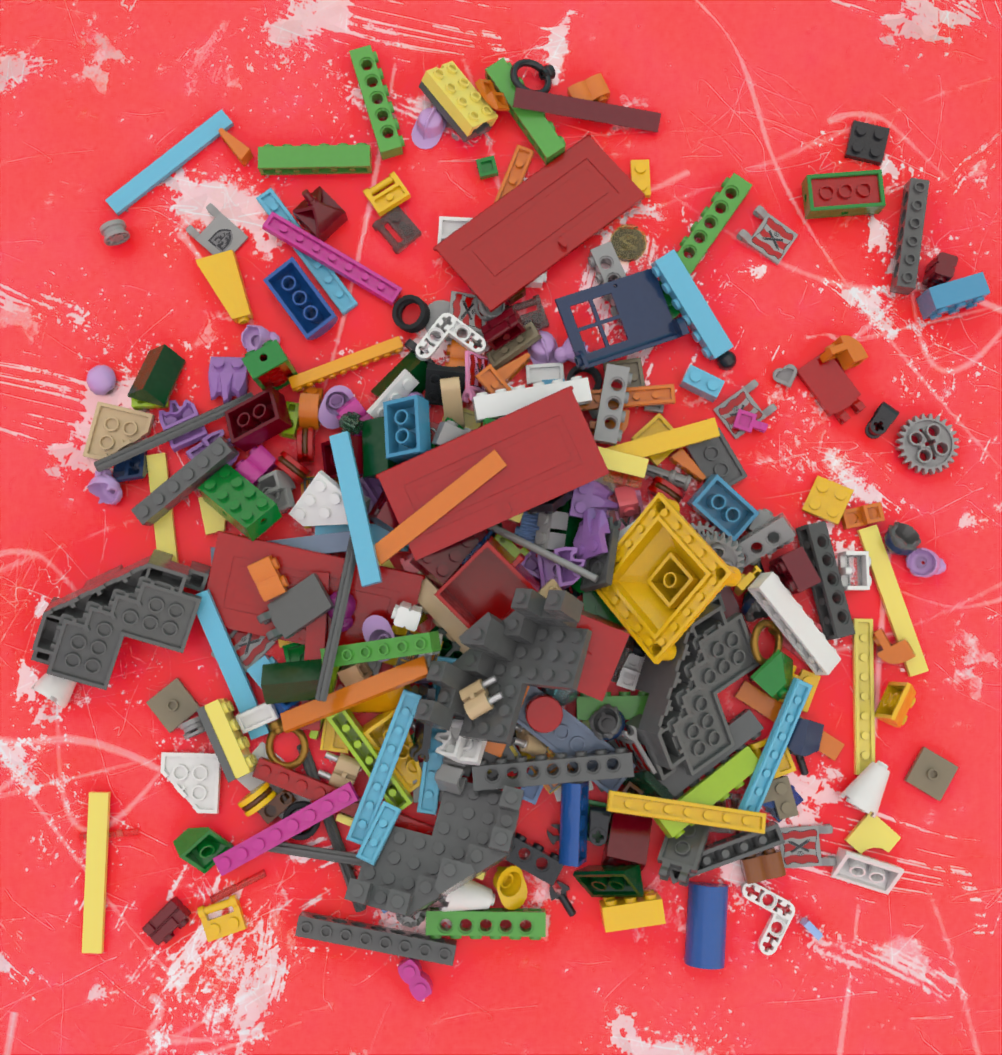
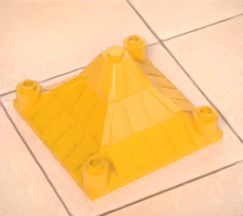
M660 492L656 494L619 540L612 585L595 590L654 664L674 659L677 652L675 643L705 610L706 606L711 603L724 586L734 587L741 580L740 570L737 567L727 565L679 513V504L674 500L668 499Z

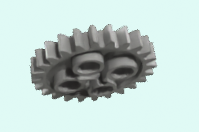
M922 413L919 415V418L914 416L912 420L909 419L905 422L906 425L900 427L902 431L896 435L901 438L895 440V443L900 444V446L895 448V450L901 451L898 458L904 457L902 464L909 463L908 470L915 467L914 473H918L921 470L922 475H926L928 472L930 475H933L935 470L937 473L943 471L942 468H949L948 463L954 462L952 457L958 456L954 450L960 447L955 445L954 442L958 441L959 438H953L957 431H950L953 425L946 426L947 419L939 421L940 415L933 419L932 413L928 414L927 417ZM929 428L934 430V436L930 435ZM912 435L917 438V444L912 441ZM937 445L942 447L943 453L937 451ZM920 452L925 455V461L921 460Z
M706 531V536L699 533L726 564L737 567L741 573L743 572L745 557L744 553H742V546H738L737 540L732 542V536L725 538V532L720 536L717 535V531L713 535Z

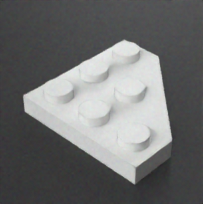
M323 470L319 471L289 512V515L302 526L348 524L340 485Z
M161 752V774L174 785V788L183 798H186L193 806L192 808L197 813H219L221 765L216 754Z

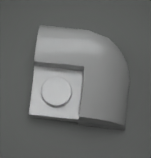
M274 470L258 479L257 488L277 504L281 514L287 513V510L294 507L295 501L292 490L296 486L288 474L281 470Z

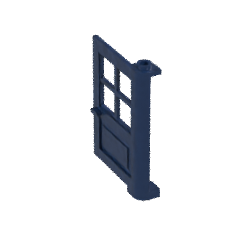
M651 268L555 299L575 355V364L581 370L686 336L690 333L682 317L672 319L658 278L654 276ZM611 294L618 315L600 321L593 299ZM588 301L596 322L578 328L570 307ZM620 319L627 340L609 345L602 324ZM598 326L605 347L587 353L579 332Z

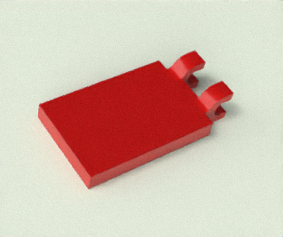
M820 355L799 368L797 375L827 416L830 417L834 414L840 425H842L851 418L844 411L846 408L851 406L854 413L858 414L866 406L857 399L861 395L836 360L832 359L823 363L819 357Z

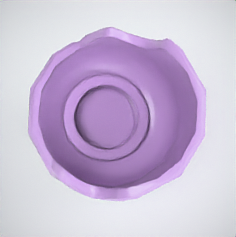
M97 365L91 368L86 378L89 389L96 395H106L108 391L114 389L117 380L114 370L107 365Z

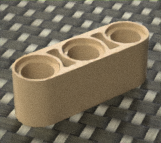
M459 377L440 379L445 420L447 417L451 418L465 428Z

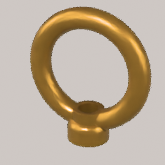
M769 619L761 620L756 624L750 639L752 655L760 665H763L769 659L762 657L758 646L760 633L765 627H769V633L774 635L775 647L772 655L778 649L782 651L783 647L782 632Z
M278 719L268 725L270 733L267 736L265 745L269 760L291 769L299 767L308 755L309 744L306 734L300 728L292 731L300 740V754L294 761L284 762L276 756L273 748L276 736L284 732L282 721Z

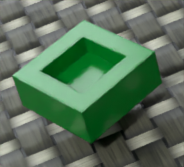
M494 155L476 160L480 180L498 176Z

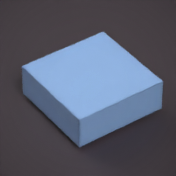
M806 917L801 919L800 923L819 941L823 936L822 933Z

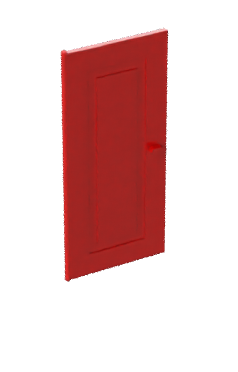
M588 134L433 247V250L441 255L486 308L492 312L643 200L645 194Z
M573 386L564 388L376 474V478L380 480L400 525L493 450H496L507 464L503 470L408 544L415 561L610 474L573 394Z
M222 531L216 532L218 536L207 589L210 590L224 625L228 629L267 637L266 633L275 629L272 621L267 625L264 623L260 624L257 616L269 611L267 605L281 595L264 602L247 568L248 565L269 555L272 558L276 557L280 564L278 570L281 576L285 575L289 583V586H287L288 590L307 578L309 572L330 573L329 596L334 592H338L345 560L343 557L255 539L252 542L245 536ZM356 563L350 588V594L356 601V608L352 615L353 625L347 631L341 632L338 646L366 642L362 627L366 618L371 615L384 617L392 628L394 619L391 616L395 605H400L402 601L411 603L412 606L417 605L422 580L425 579V575L379 565L383 582L362 587ZM327 615L326 643L332 620L329 615ZM306 627L289 639H284L282 636L279 640L305 645Z

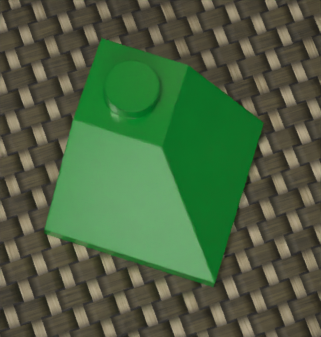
M778 649L751 678L772 698L777 701L784 699L792 683L793 660Z
M209 827L188 828L173 841L179 857L204 874L215 865L214 857L234 847L231 842Z

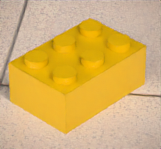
M653 889L644 890L643 897H603V900H599L602 924L606 933L666 924L662 898Z

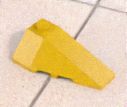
M396 709L379 714L363 725V734L378 753ZM408 732L393 773L406 790L411 793L420 786L422 770L419 761L415 762L409 756V749L413 746V742Z

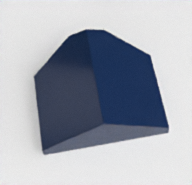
M147 451L114 465L113 477L118 482L144 478L148 473Z
M799 718L787 747L794 754L804 757L819 751L824 725Z

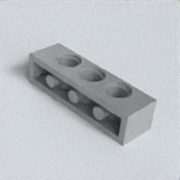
M611 241L590 250L588 262L590 267H594L596 271L595 278L599 285L607 283L609 280H616L626 276ZM607 263L610 265V268L604 269L601 267V264ZM611 294L605 295V300L611 304L610 311L612 316L618 315Z
M608 363L606 365L594 432L596 443L615 446L617 441L621 442L623 430H619L620 423H624L626 411H623V405L628 403L629 392H626L627 384L631 385L633 373H629L630 367ZM618 382L621 384L622 389L615 391L612 389L611 384ZM610 401H616L618 403V408L616 410H612L608 407V403ZM613 420L615 427L608 429L605 426V421Z
M783 512L737 540L738 546H742V553L746 556L744 567L749 564L755 565L765 554L771 555L777 551V547L780 545H787L794 540L796 531ZM771 532H776L779 537L777 539H770L768 535ZM758 542L762 547L756 550L751 545Z

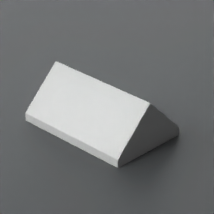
M838 847L836 854L837 864L833 866L831 877L888 895L903 875L904 869L895 864Z

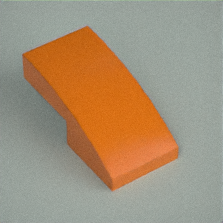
M478 79L475 82L479 93L492 108L500 111L510 110L504 93L496 92L492 80Z
M881 502L846 509L841 518L843 529L846 530L885 521Z

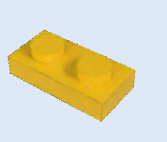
M649 159L631 160V180L645 194V198H650Z

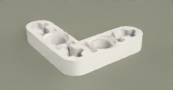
M444 313L417 344L415 355L421 361L429 360L448 336L467 350L476 354L484 352L486 341L454 315ZM443 319H444L445 321H447L448 319H450V324H451V325H448V324H447V325L444 327V330L442 331V330H441V327L443 326V323H444ZM464 329L468 335L465 338H459L457 331ZM437 332L440 334L441 339L439 341H432L430 335ZM472 335V336H473V337H472V341H469V344L466 343V342L470 339V336ZM428 342L430 344V346L427 349L428 354L424 353L423 355H421L420 348L425 349ZM473 342H475V343L481 342V345H480L481 348H480V347H477V348L475 349Z
M743 882L740 888L742 895L753 903L772 912L757 943L759 950L763 954L772 955L776 952L795 914V907L787 899L757 883L747 884ZM753 885V889L759 893L758 900H755L757 896L753 893L747 895L746 887ZM766 894H770L773 897L770 905L763 904L762 899ZM777 902L784 907L788 904L790 911L783 914V911L776 906ZM774 922L781 923V930L777 933L771 930ZM768 932H769L772 936L777 937L776 940H774L773 938H771V940H770L769 935H767ZM770 940V944L772 945V947H767L766 950H764L765 947L763 946V943H768V941Z

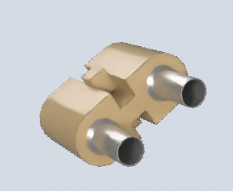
M495 675L485 681L478 679L459 691L461 700L465 703L463 704L465 711L471 720L493 709V703L504 698L501 691L491 697L488 696L487 687L497 682Z
M516 724L517 738L513 737L511 743L519 746L520 751L532 756L545 754L547 750L546 745L521 725Z
M327 751L324 758L336 762L335 769L332 774L320 769L317 776L329 780L328 784L338 788L348 782H351L354 786L361 768L358 761L343 753L338 756Z

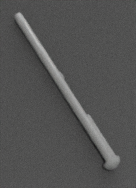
M498 525L488 528L595 583L598 581V575Z

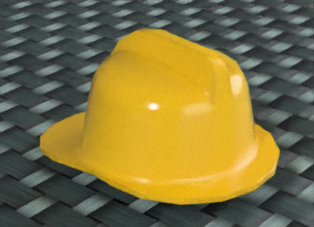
M498 866L493 878V885L498 892L503 906L508 910H516L524 904L528 893L523 873L517 866Z

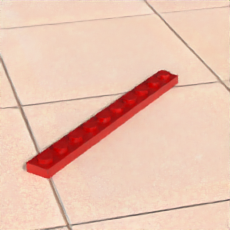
M263 757L259 758L252 776L312 801H316L338 788ZM359 796L360 799L339 812L355 817L362 797ZM400 813L394 825L431 836L434 826Z

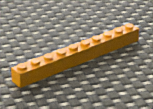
M397 336L291 376L288 380L293 392H298L304 387H312L315 383H322L328 378L333 379L336 375H343L349 370L353 371L360 366H367L370 362H377L383 357L388 358L391 354L401 353L403 344L400 337Z

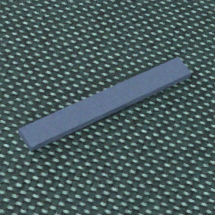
M350 531L270 540L269 542L324 554L341 553L347 550ZM211 547V548H210V550H211V565H212V560H213V555H214L215 547Z

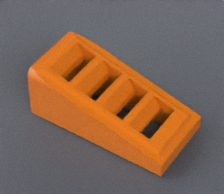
M220 128L218 131L223 141L245 167L253 158L250 148L223 128Z
M526 353L496 371L508 384L530 362V354Z
M681 448L668 459L685 473L692 475V478L701 483L706 478L684 449Z

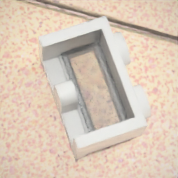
M844 551L838 553V570L844 591L870 590L872 578L869 575V567L871 565L869 551Z

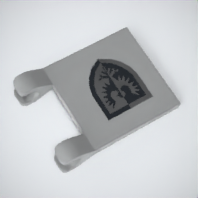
M208 204L206 209L208 213L215 217L213 221L201 233L192 225H189L186 228L187 233L212 255L228 250H233L235 253L249 237L213 204Z

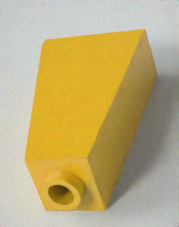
M228 250L196 259L197 265L235 323L245 324L250 319H253V313L234 251Z

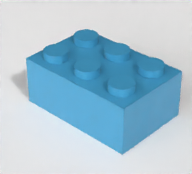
M980 272L930 287L916 301L923 320L928 318L935 320L942 317V314L945 313L952 315L959 312V309L962 308L969 310L977 307L978 303L985 301L984 298L990 294V290L984 273Z
M417 394L383 402L386 458L395 463H402L431 450L429 401Z
M711 474L687 502L711 526H716L715 529L720 534L725 532V538L732 536V542L736 541L759 515V512L717 474Z

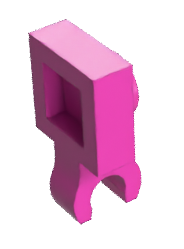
M738 409L732 428L751 433L752 429L765 433L768 424L757 421V414Z

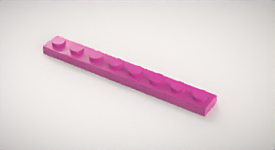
M273 211L262 225V229L392 306L402 292V288Z
M348 782L213 858V861L221 876L344 809L360 798L351 782Z

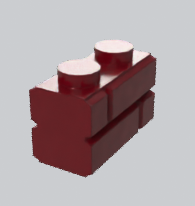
M940 252L927 264L922 284L930 288L948 282L954 276L958 257Z
M513 307L504 310L502 314L481 327L485 341L494 351L527 331L521 316Z
M175 896L142 930L151 937L156 945H160L163 941L167 944L175 936L173 931L177 927L181 930L189 922L187 917L191 914V911Z

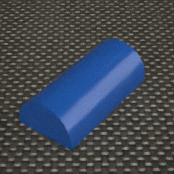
M291 257L263 279L307 340H314L322 336L338 321L337 315L294 257Z
M589 781L561 783L559 864L579 867L587 862Z
M689 881L684 963L686 965L711 970L723 969L725 967L728 884Z

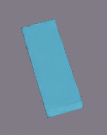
M385 801L382 802L356 855L357 858L375 866L402 811L400 808Z

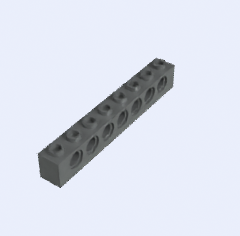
M626 747L614 748L615 751L607 752V749H596L595 753L575 751V755H567L566 752L555 753L553 757H547V754L535 755V758L527 759V756H517L515 760L508 761L507 758H496L495 762H487L486 759H482L480 766L472 765L474 791L503 789L504 785L515 788L634 777L632 752L627 750ZM610 758H615L617 761L616 765L612 768L607 767V761ZM590 760L597 761V766L594 769L587 768V763ZM576 762L577 768L574 771H568V763ZM556 764L557 770L554 773H549L547 771L548 765ZM531 765H535L538 768L537 772L533 775L527 773V768ZM510 767L518 769V773L513 777L507 775V770ZM495 769L498 771V775L495 778H489L487 776L488 770Z
M306 911L300 913L295 936L450 966H453L457 940L432 939L430 935Z

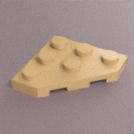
M98 401L83 456L100 460L129 447L150 434L155 415Z

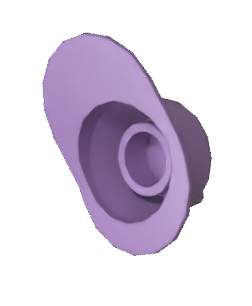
M436 107L422 110L412 129V141L420 149L426 150L436 146L446 127L447 121Z
M540 330L539 333L542 338L527 348L532 363H558L554 356V352L558 348L555 338L549 332Z
M337 385L325 393L318 412V419L324 427L336 429L342 426L341 422L337 419L339 414L336 410L354 397V394L348 387Z
M371 615L363 623L362 631L366 642L397 637L393 633L388 620L382 616ZM390 659L378 660V661L383 662V661H388V660H390Z

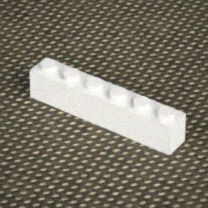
M575 376L569 381L557 379L553 380L552 384L546 385L544 382L533 384V387L528 388L525 385L514 387V390L510 391L498 389L493 394H487V392L477 393L472 399L476 423L483 422L485 418L499 419L569 386H573L572 391L578 405L589 404L592 401L588 377Z
M774 572L760 573L747 588L814 674L829 675L841 660L836 649L825 639V635L814 625V621L803 611V607L792 597L791 592L785 588L778 575Z

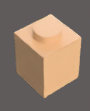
M367 662L344 665L337 672L340 681L345 687L367 679L373 673Z

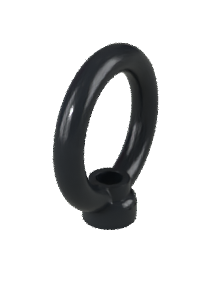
M521 59L512 65L510 78L515 88L532 90L524 86L517 75L520 68L531 67L537 70L539 78L544 80V87L534 91L545 93L550 91L552 79L555 78L556 74L551 64L543 66L531 59Z

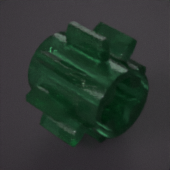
M355 412L343 414L339 420V426L343 428L341 432L348 431L353 436L359 434L363 428V422L360 420L361 415Z

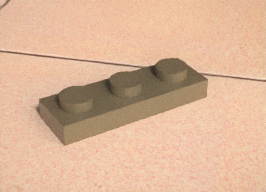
M532 321L525 325L527 331L498 350L494 351L492 349L486 353L495 370L501 368L542 338Z

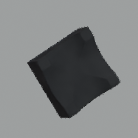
M428 363L425 399L429 401V404L443 406L440 379L459 377L462 398L465 386L464 366L447 367Z

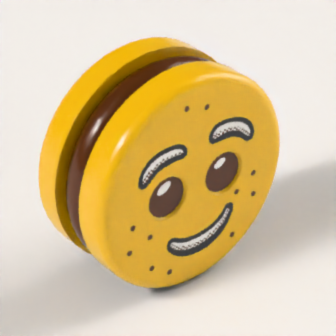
M264 782L238 802V806L249 817L269 803L277 793L275 790H272L269 783Z

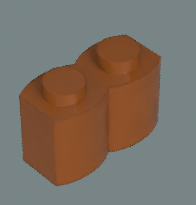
M774 847L764 850L762 853L740 859L744 879L747 884L786 875L781 851L775 850Z

